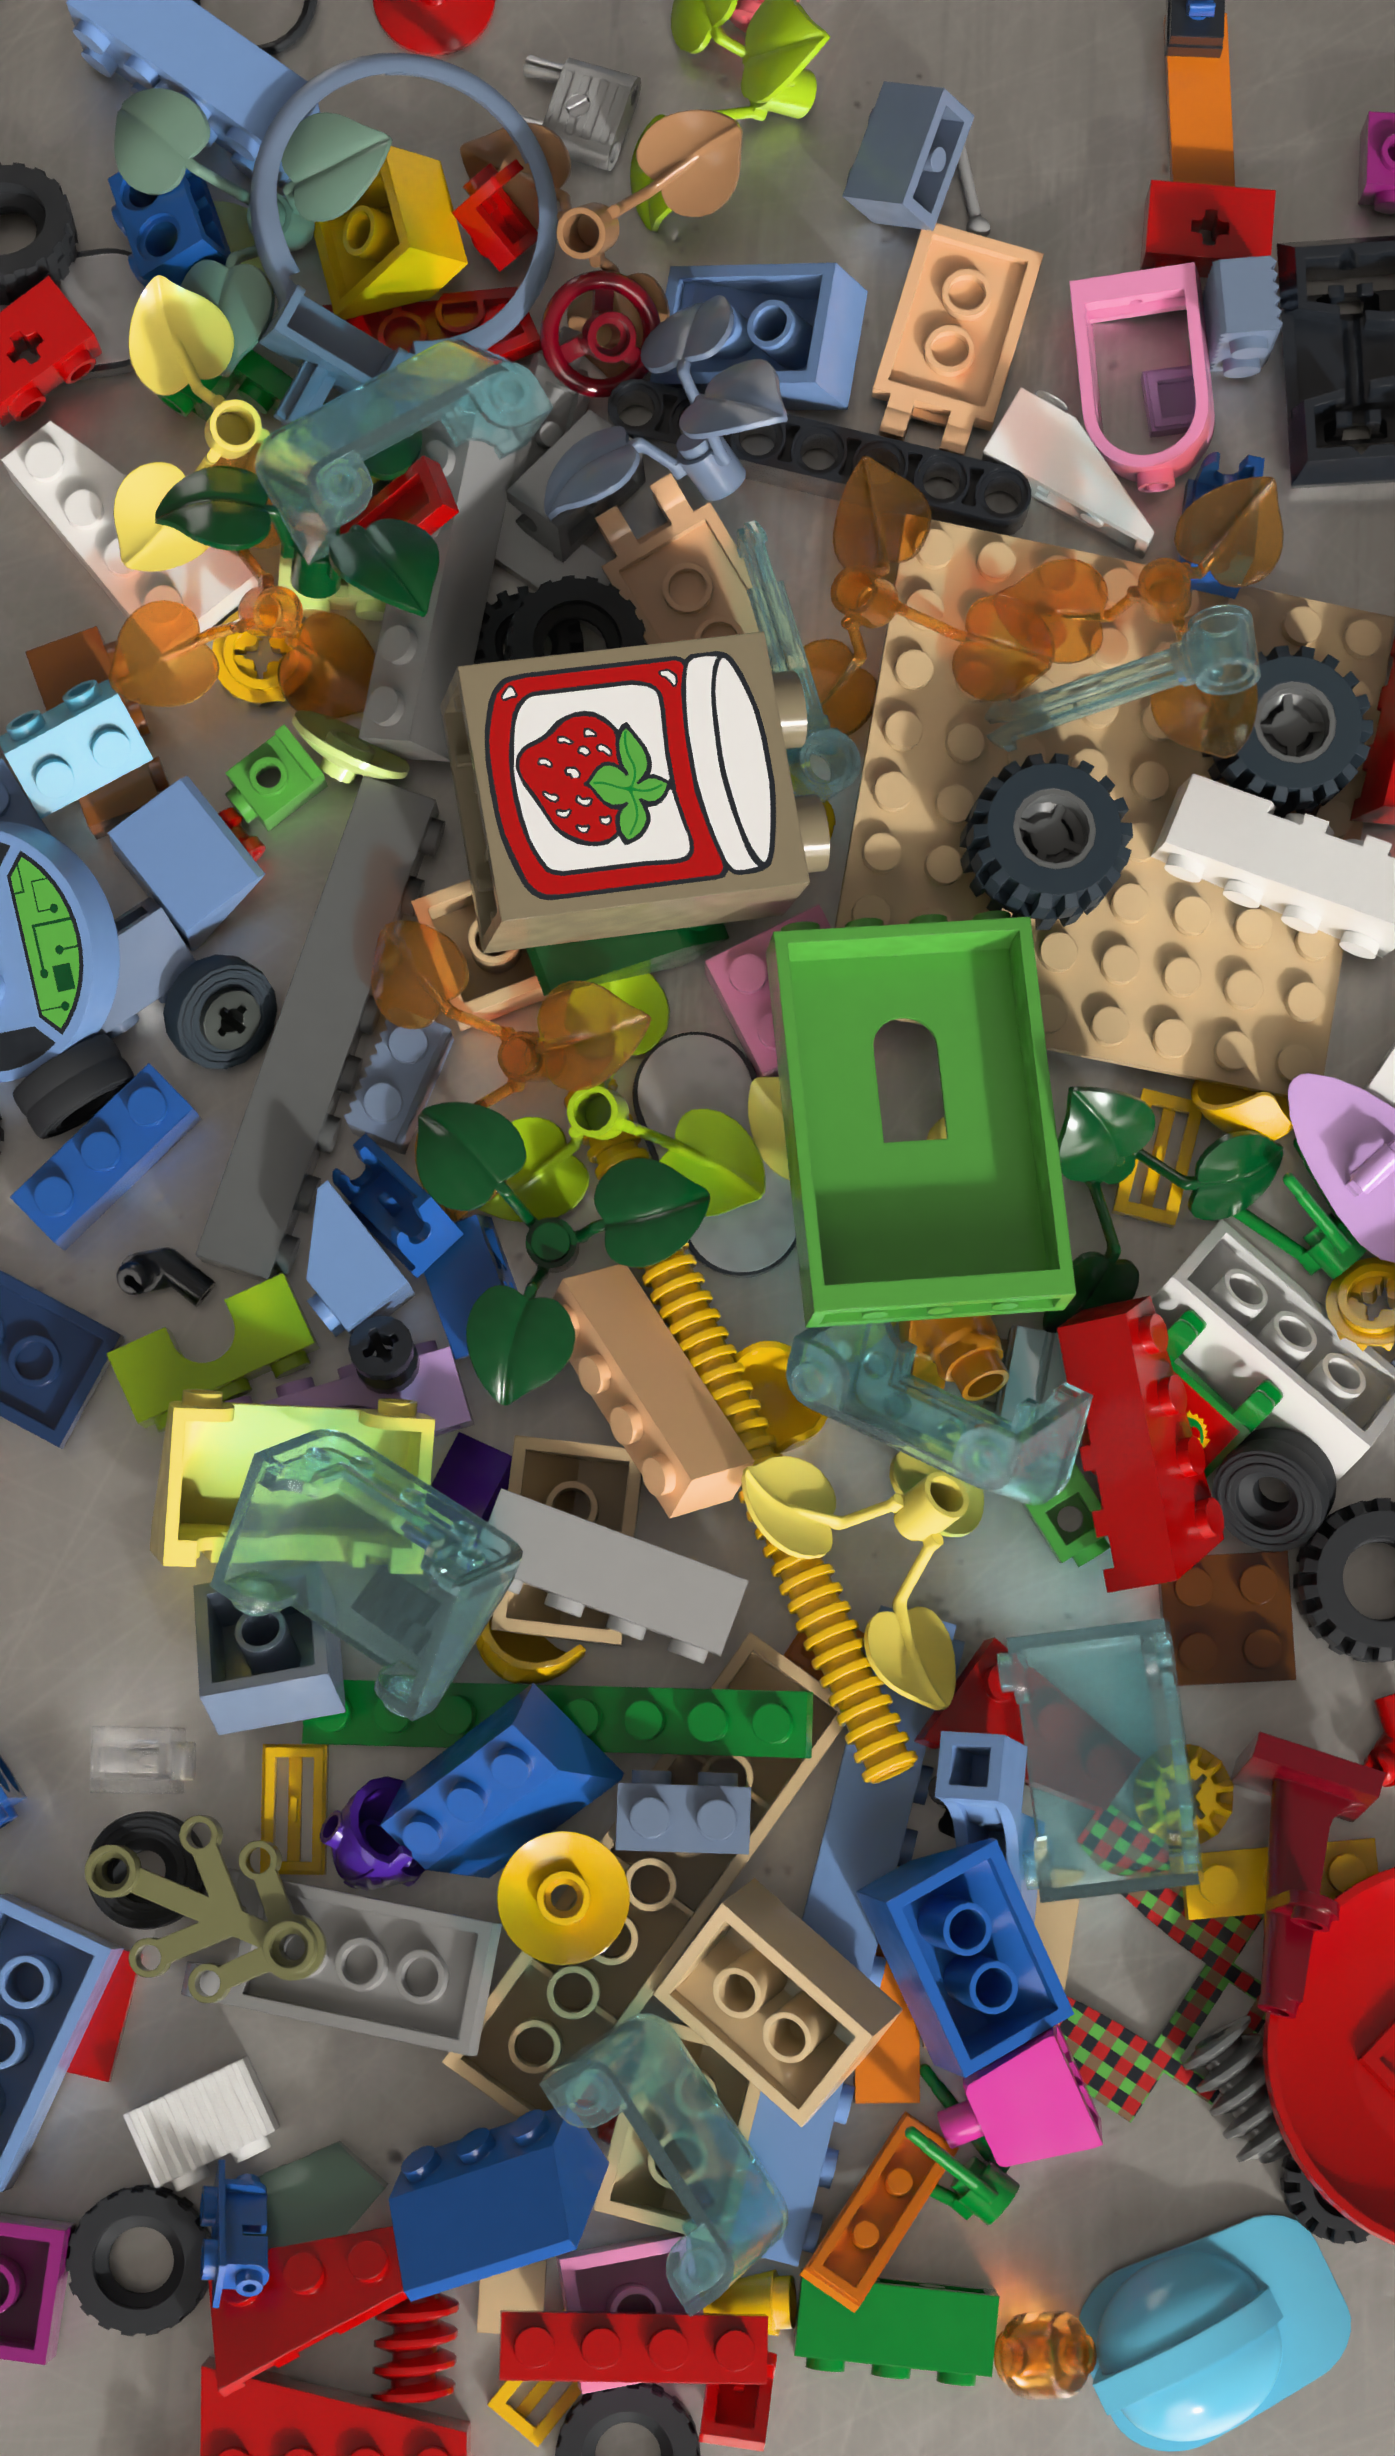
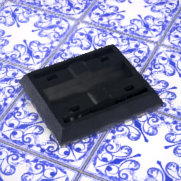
M1395 235L1277 243L1279 297L1281 298L1280 309L1282 310L1281 321L1283 322L1281 331L1291 489L1395 482V290L1373 291V282L1357 284L1356 292L1344 293V285H1328L1327 294L1307 295L1306 282L1395 274ZM1342 301H1361L1362 313L1340 314V305H1336ZM1352 426L1369 427V439L1342 440L1343 431ZM1355 447H1368L1362 455L1354 449Z

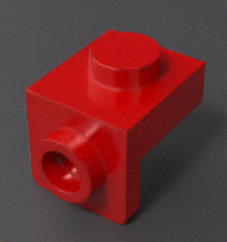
M517 159L513 160L499 172L492 163L483 168L463 186V189L470 197L452 212L454 217L471 236L472 243L477 251L488 258L499 272L535 244L538 236L537 230L503 190V187L524 169Z
M768 2352L767 2385L706 2384L699 2442L764 2451L773 2378L777 2362L776 2353Z

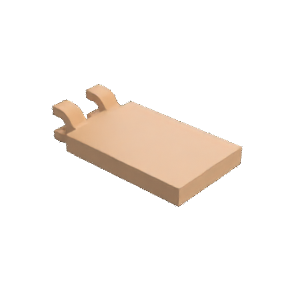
M936 223L934 231L921 229L871 397L888 402L879 429V436L905 441L910 419L914 418L945 427L939 450L965 456L973 426L988 431L992 430L1044 253Z
M671 473L649 486L653 493V499L668 522L648 534L636 539L617 505L595 518L600 532L616 558L601 566L610 584L620 590L619 594L625 600L630 599L637 608L635 613L639 620H643L646 630L643 636L647 645L764 631L772 672L794 670L797 673L807 667L804 657L712 504L709 502L693 511Z

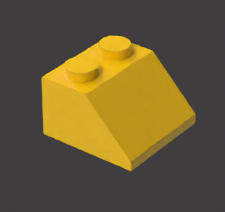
M391 146L379 173L362 197L343 215L330 221L315 222L314 237L333 312L338 317L346 320L430 299L468 264L457 220L452 214L454 209L440 160Z

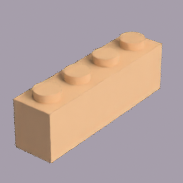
M618 1264L562 1279L552 1299L558 1301L566 1309L575 1329V1344L569 1362L578 1374L582 1387L592 1396L610 1424L613 1436L624 1446L638 1468L646 1488L657 1498L669 1519L732 1500L742 1484L743 1470L747 1466H752L755 1461L628 1266Z

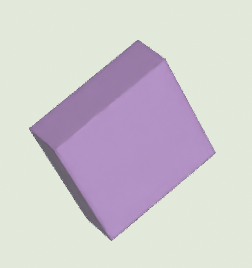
M1192 365L1143 371L1141 384L1150 438L1186 433L1194 418L1196 407Z

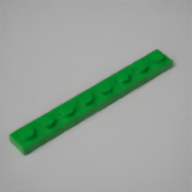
M343 1680L346 1712L303 1720L302 1744L449 1748L531 1684ZM536 1685L590 1740L606 1753L812 1758L813 1692Z

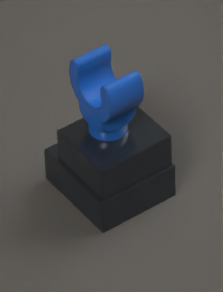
M1166 0L1164 56L1220 58L1224 39L1225 0Z

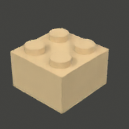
M470 879L411 901L460 1032L561 994L543 995L526 948L482 953Z

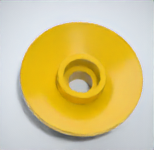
M570 1831L543 1834L521 1846L506 1864L501 1874L497 1891L500 1920L513 1943L532 1958L554 1965L582 1963L605 1951L620 1934L626 1922L630 1904L627 1877L616 1856L596 1839ZM559 1885H569L576 1891L577 1902L573 1908L560 1910L554 1906L551 1896L553 1890Z

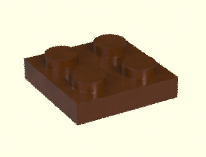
M1288 1551L1206 1555L1177 1581L1159 1584L1165 1687L1296 1680Z

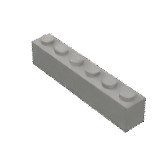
M485 371L434 372L422 427V447L418 459L424 455L440 463L459 513L431 535L439 549L440 563L426 616L421 617L386 603L359 733L360 739L402 759L450 762L440 704L457 667L473 665L507 502L506 490L510 487L528 399L525 395Z

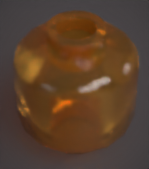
M1066 2311L1025 2312L1015 2315L998 2335L995 2342L994 2364L998 2376L1016 2396L1026 2400L1066 2399L1075 2396L1087 2383L1088 2376L1096 2365L1097 2353L1092 2337L1087 2334L1080 2320L1075 2315Z

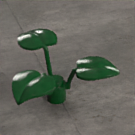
M356 400L337 404L322 415L316 430L318 446L330 459L347 463L343 470L330 522L317 521L309 523L295 536V539L291 537L281 510L277 506L267 504L269 498V485L267 481L251 471L238 467L213 466L193 472L176 483L167 492L156 510L155 524L174 528L192 540L206 546L231 551L250 549L261 543L268 536L272 522L281 542L280 555L283 558L292 559L291 584L301 595L313 599L330 597L339 590L341 579L343 578L359 590L389 605L421 617H425L428 612L431 593L440 563L437 543L430 534L417 525L402 520L380 519L373 522L366 530L356 524L352 525L348 533L340 535V528L353 479L359 468L376 479L392 480L405 474L408 468L417 461L422 447V428L417 417L406 408H398L394 404L378 401L373 403L368 400Z
M1070 1086L1067 1095L1066 1115L1057 1140L1061 1173L1070 1180L1084 1182L1089 1188L1106 1240L1107 1249L1104 1255L1099 1252L1090 1251L1079 1255L1072 1261L1076 1295L1064 1310L1044 1312L1043 1330L1050 1333H1058L1057 1327L1081 1310L1131 1300L1138 1289L1139 1271L1130 1260L1118 1259L1121 1254V1247L1100 1185L1102 1181L1107 1184H1116L1123 1181L1132 1173L1135 1167V1160L1137 1159L1184 1190H1193L1187 1206L1194 1217L1203 1220H1221L1245 1210L1266 1191L1280 1167L1284 1147L1255 1130H1241L1228 1133L1214 1141L1200 1155L1195 1165V1176H1185L1143 1149L1150 1141L1156 1124L1153 1110L1145 1101L1118 1090Z
M444 1102L426 1107L418 1115L416 1164L423 1187L437 1203L448 1209L460 1211L481 1208L491 1199L496 1190L529 1228L525 1241L526 1250L533 1263L537 1266V1270L528 1282L523 1295L505 1285L490 1287L476 1300L467 1320V1346L477 1377L499 1404L507 1406L526 1393L552 1380L568 1363L574 1349L575 1329L566 1309L554 1299L547 1297L535 1298L538 1289L544 1280L548 1278L549 1273H559L570 1268L578 1257L579 1244L587 1242L590 1237L602 1231H605L606 1251L617 1264L642 1268L658 1264L674 1255L692 1238L707 1213L711 1198L707 1189L691 1181L670 1166L653 1159L634 1158L617 1163L608 1169L598 1182L594 1194V1204L602 1219L593 1221L576 1231L560 1218L547 1217L538 1220L505 1183V1180L516 1175L526 1163L527 1153L524 1141L517 1128L503 1115L490 1108L468 1102Z

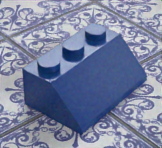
M532 1683L404 1781L380 1826L397 1843L412 1851V1857L425 1870L489 1879L506 1866L509 1859L521 1846L538 1836L554 1831L620 1782L624 1772Z
M988 1838L911 1860L856 1891L934 2065L966 2078L1074 2015L997 1839Z
M570 2103L547 2111L540 2109L532 2110L514 2122L490 2130L484 2127L469 2132L460 2140L435 2148L430 2145L423 2146L412 2152L403 2161L401 2172L388 2200L403 2290L410 2302L577 2250L609 2166V2161Z

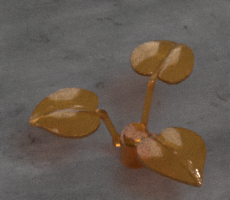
M255 443L245 455L239 458L227 459L220 457L214 466L242 468L261 476L267 481L269 485L267 504L277 506L281 510L290 532L297 520L298 504L281 487L278 479L280 464L270 454L268 449L261 443ZM272 522L268 536L261 543L253 546L254 548L268 549L281 543ZM250 549L237 551L238 556L258 581V587L250 589L242 597L238 608L239 619L206 629L200 633L198 619L187 606L167 600L144 604L131 613L118 634L108 678L111 688L116 693L138 704L173 707L193 702L212 687L219 675L218 659L206 643L214 639L247 631L251 635L260 638H284V642L292 648L282 657L278 665L277 676L283 697L294 710L312 711L323 714L326 719H337L364 712L376 654L362 631L344 616L329 612H317L306 618L300 628L303 608L298 596L286 587L274 586L273 575L264 571L251 554Z
M868 456L861 458L845 486L833 529L834 552L844 569L838 573L832 583L831 600L834 607L846 615L841 620V626L848 630L854 654L847 645L835 639L812 641L799 650L807 664L806 668L797 672L803 687L807 709V736L805 744H824L843 739L859 730L871 717L877 679L868 671L860 668L867 659V651L860 632L861 626L871 629L879 628L890 622L895 615H899L945 637L961 642L952 659L954 677L962 690L982 701H1003L1018 695L1047 673L1055 660V643L1048 625L1033 608L1014 597L991 595L978 599L972 604L967 613L965 631L950 626L899 601L896 588L883 577L887 576L890 572V562L904 563L913 559L920 552L930 532L931 511L925 496L914 484L888 470Z
M1271 476L1236 480L1222 485L1195 500L1184 511L1177 523L1174 544L1176 551L1182 558L1191 563L1198 564V566L1191 567L1188 562L1180 563L1171 558L1155 559L1142 569L1138 578V586H1130L1127 589V594L1108 610H1104L1108 602V588L1101 574L1090 564L1083 561L1057 559L1034 568L1013 585L997 592L994 595L997 613L1010 635L1027 651L1048 662L1073 664L1093 657L1100 650L1103 643L1101 622H1112L1136 602L1141 603L1142 610L1151 620L1163 624H1172L1182 657L1186 663L1167 667L1158 675L1153 684L1150 702L1151 712L1156 724L1169 739L1181 746L1221 758L1234 756L1247 742L1256 721L1258 690L1254 673L1243 656L1227 646L1213 647L1196 658L1187 632L1184 616L1188 613L1192 604L1190 579H1202L1210 571L1215 580L1224 586L1234 588L1245 587L1261 581L1276 567L1281 557L1284 540L1277 483Z
M409 920L388 923L379 933L372 966L371 984L376 1005L388 1021L406 1029H423L430 1026L436 1020L441 1010L448 1018L496 1036L502 1041L497 1058L502 1072L508 1077V1081L473 1104L489 1108L513 1093H521L526 1082L551 1081L557 1087L570 1091H583L594 1088L609 1079L627 1062L640 1044L651 1023V1017L647 1013L629 1005L605 987L593 982L569 981L553 989L543 1001L537 1017L539 1031H515L513 1027L498 1025L460 1010L451 1004L450 1000L459 996L466 989L469 982V970L462 951L446 934L427 924ZM417 1134V1136H416V1142H415V1163H416V1151H417V1139H418V1134ZM496 1190L494 1191L491 1199L498 1194ZM437 1203L453 1221H460L473 1211L448 1209Z

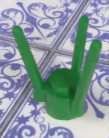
M1295 1138L1293 1145L1331 1210L1329 1214H1326L1292 1173L1284 1174V1184L1316 1223L1302 1237L1310 1247L1308 1249L1304 1248L1247 1208L1233 1217L1295 1258L1311 1276L1321 1268L1333 1280L1353 1265L1367 1249L1359 1244L1335 1213L1313 1176Z
M921 2064V2077L931 2088V2091L943 2107L948 2108L958 2104L959 2102L928 2064ZM910 2126L906 2128L905 2136L955 2177L950 2187L957 2194L937 2184L930 2197L950 2206L965 2220H968L974 2214L987 2226L992 2224L1009 2206L1020 2185L1007 2174L1010 2166L1002 2167L996 2163L985 2136L970 2141L984 2161L982 2162L976 2156H973L963 2165L915 2127Z

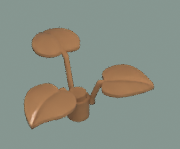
M686 110L658 120L648 128L641 138L636 151V158L640 168L647 176L654 180L653 182L610 207L602 203L592 202L572 209L570 195L560 189L568 181L572 169L567 148L554 131L540 124L527 123L546 157L552 174L557 201L560 203V212L557 214L559 222L556 231L558 243L562 250L573 258H589L590 265L594 268L600 267L602 270L620 273L619 268L607 259L604 253L615 245L619 237L618 217L651 198L659 191H661L666 205L675 213L686 217H702L720 209L734 193L739 180L742 128L739 123L725 114L712 110ZM501 128L486 136L464 143L460 147V153L469 179H472L490 163L499 172L515 159L520 162L524 169L503 187V190L537 230L539 227V208L534 178L529 164H525L508 132ZM646 273L628 275V277L640 284L652 298L657 308L660 322L670 316L668 300L657 280ZM593 290L580 295L568 306L567 324L569 328L582 332L584 323L592 316ZM614 292L613 311L622 313L631 320L636 330L635 346L641 348L643 328L639 313L626 297ZM608 324L602 325L597 331L596 338L600 346L606 345L611 339L612 331ZM584 355L607 378L616 376L629 367L623 361L607 363L597 360L591 355Z

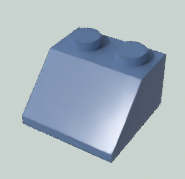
M327 1180L318 1187L306 1280L317 1293L309 1298L307 1302L335 1337L344 1330H347L352 1335L355 1328L364 1320L375 1316H390L416 1294L407 1279L330 1182Z

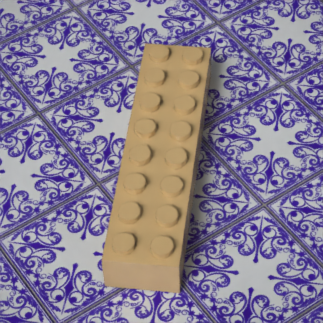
M751 1632L710 1689L813 1692L812 1758L662 1754L651 1771H672L671 1784L698 1785V1772L738 1773V1787H751L749 1855L616 1850L617 1819L614 1821L600 1842L616 1856L624 1869L629 1885V1911L626 1922L618 1937L598 1956L573 1965L548 1964L534 1959L521 1951L488 1997L477 2056L449 2052L442 2061V2063L517 2118L536 2109L547 2111L568 2103L572 2107L575 2105L844 1727L839 1726L836 1720L840 1714L839 1708L831 1707L828 1702V1698L832 1695L829 1688H822L818 1680ZM568 1886L554 1906L560 1910L573 1908L577 1902L576 1891L571 1886Z

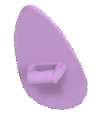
M1313 1073L1299 1074L1293 1078L1288 1088L1290 1119L1299 1148L1313 1176L1337 1216L1359 1244L1379 1259L1395 1263V1108L1361 1087L1340 1079Z

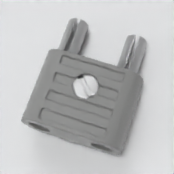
M529 55L525 60L527 63L523 66L524 75L555 84L556 87L544 121L524 115L521 116L527 123L540 124L554 131L562 139L571 160L611 171L618 159L622 144L627 140L631 129L630 122L639 99L641 78L573 58H568L564 64Z

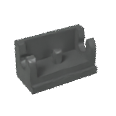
M590 409L506 490L508 502L523 513L516 519L517 525L527 535L553 552L554 557L562 563L599 528L595 520L597 516L616 505L619 508L646 482L643 454L639 453L640 461L635 473L619 490L592 504L561 512L552 521L549 520L544 510L545 491L551 473L566 451L584 437L599 430L613 427L612 424Z

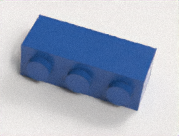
M148 1063L17 1189L10 1198L57 1246L66 1251L202 1118L164 1077Z

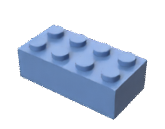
M67 0L66 4L74 24L72 31L80 40L83 49L81 55L90 66L106 77H111L116 72L133 84L131 87L133 94L146 89L161 88L181 93L192 99L200 106L210 126V138L206 147H211L215 142L233 155L230 160L234 166L252 179L254 163L268 127L283 105L308 81L192 0ZM316 104L302 120L313 114L320 113L319 104ZM282 162L279 166L277 186L280 189L289 178L282 167Z
M8 1893L0 1894V2193L13 2188L124 1950L122 1946Z

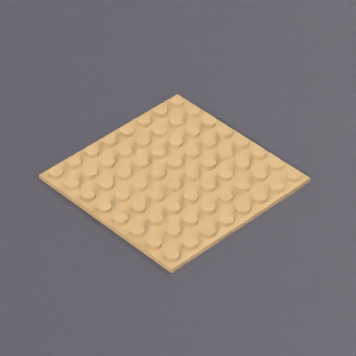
M907 515L834 928H844L848 922L861 918H878L883 920L884 925L909 924L911 919L928 914L944 915L948 921L972 920L979 913L989 911L986 907L992 899L985 892L976 898L969 887L976 875L974 872L963 873L960 859L967 850V848L959 847L961 832L967 824L965 821L967 815L993 776L997 778L1003 767L1011 762L1016 761L1021 767L1028 755L1042 753L1044 763H1049L1055 753L1069 755V766L1077 768L1082 760L1095 766L1090 775L1098 782L1107 775L1115 784V787L1110 792L1113 800L1124 797L1129 810L1121 822L1132 823L1133 838L1126 845V848L1132 851L1127 865L1120 872V878L1099 905L1088 915L1083 912L1075 923L1065 927L1057 919L1050 930H1036L1035 919L1031 918L1046 1049L1259 1093L1268 1092L1274 1096L1288 1098L1289 1084L1299 1074L1313 1073L1324 1075L1344 950L1339 945L1341 940L1320 930L1317 933L1311 934L1293 929L1281 920L1283 914L1263 905H1259L1258 908H1249L1236 904L1223 895L1224 888L1201 879L1200 882L1195 883L1179 879L1165 870L1166 863L1151 857L1178 788L1192 774L1212 780L1207 770L1214 763L1213 757L1203 758L1201 743L1208 736V732L1201 731L1203 717L1210 710L1211 707L1208 704L1230 674L1238 666L1242 667L1252 655L1262 651L1264 656H1267L1274 647L1288 645L1290 655H1294L1301 646L1315 648L1314 660L1322 662L1328 654L1339 660L1340 662L1334 670L1342 677L1352 671L1360 681L1352 689L1355 696L1367 694L1371 707L1364 713L1363 720H1373V735L1364 745L1369 746L1373 744L1381 713L1377 710L1381 689L1385 686L1395 617L1245 585L1241 586L1236 598L1232 599L1175 586L1176 571ZM1363 763L1357 768L1358 773L1332 800L1324 806L1319 804L1311 813H1308L1329 821V827L1333 829L1334 837L1343 840H1361L1363 822L1350 821L1355 799L1361 796L1366 771L1362 770ZM1223 777L1216 781L1230 786ZM895 1019L899 1021L922 1025L921 1023L911 1019Z

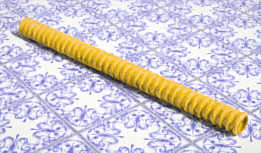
M593 1078L577 1085L568 1092L563 1101L566 1109L572 1095L584 1086L593 1085ZM611 1079L608 1089L614 1091L618 1089L616 1079ZM629 1113V1120L634 1121L632 1115ZM623 1131L620 1135L610 1140L583 1137L582 1144L590 1146V1149L587 1151L589 1162L598 1164L594 1172L598 1180L604 1176L608 1169L619 1162L634 1158L649 1159L647 1149L638 1147L641 1138ZM687 1242L674 1255L658 1264L643 1268L636 1267L645 1270V1273L642 1275V1282L644 1286L653 1288V1291L650 1293L652 1304L660 1305L661 1309L658 1311V1314L664 1323H668L669 1331L755 1461L753 1465H757L772 1457L783 1456L781 1453H775L773 1449L777 1445L775 1436L766 1434L765 1430L769 1427L767 1418L758 1416L757 1412L761 1408L759 1400L750 1398L749 1394L753 1390L751 1382L742 1380L741 1376L745 1372L743 1364L733 1360L737 1353L735 1346L725 1342L729 1335L726 1327L718 1326L717 1324L721 1317L718 1309L710 1308L709 1306L713 1299L710 1291L702 1290L701 1288L705 1282L702 1273L694 1272L693 1270L697 1264L695 1256L685 1252L688 1249L689 1243ZM742 1490L738 1493V1499L740 1503L746 1504ZM747 1511L746 1517L748 1521L754 1522L749 1512ZM756 1528L754 1531L756 1539L764 1540L766 1543L762 1550L764 1557L773 1559L774 1562L770 1571L773 1577H781L783 1582L779 1585L778 1589L781 1595H789L791 1600L787 1604L788 1612L790 1614H797L799 1618L795 1624L796 1630L799 1633L805 1632L807 1636L803 1643L806 1651H813L816 1656L811 1662L814 1670H822L824 1674L820 1679V1684L822 1688H830L832 1692L828 1702L831 1707H838L840 1710L836 1720L839 1726H847L849 1733L844 1737L848 1745L855 1744L857 1752L853 1755L854 1761L857 1764L863 1763L866 1769L861 1774L863 1781L866 1783L871 1782L872 1784L879 1783L914 1766L918 1756L916 1751L907 1750L905 1744L910 1740L908 1733L899 1732L897 1725L901 1722V1718L898 1713L890 1712L889 1706L893 1702L891 1695L882 1694L880 1688L884 1685V1682L877 1675L874 1676L869 1661L865 1656L864 1638H857L855 1633L860 1627L856 1619L849 1620L847 1615L851 1610L849 1601H841L839 1594L843 1591L841 1583L832 1582L831 1576L835 1572L833 1565L829 1563L824 1564L823 1557L803 1559L791 1556L775 1547Z

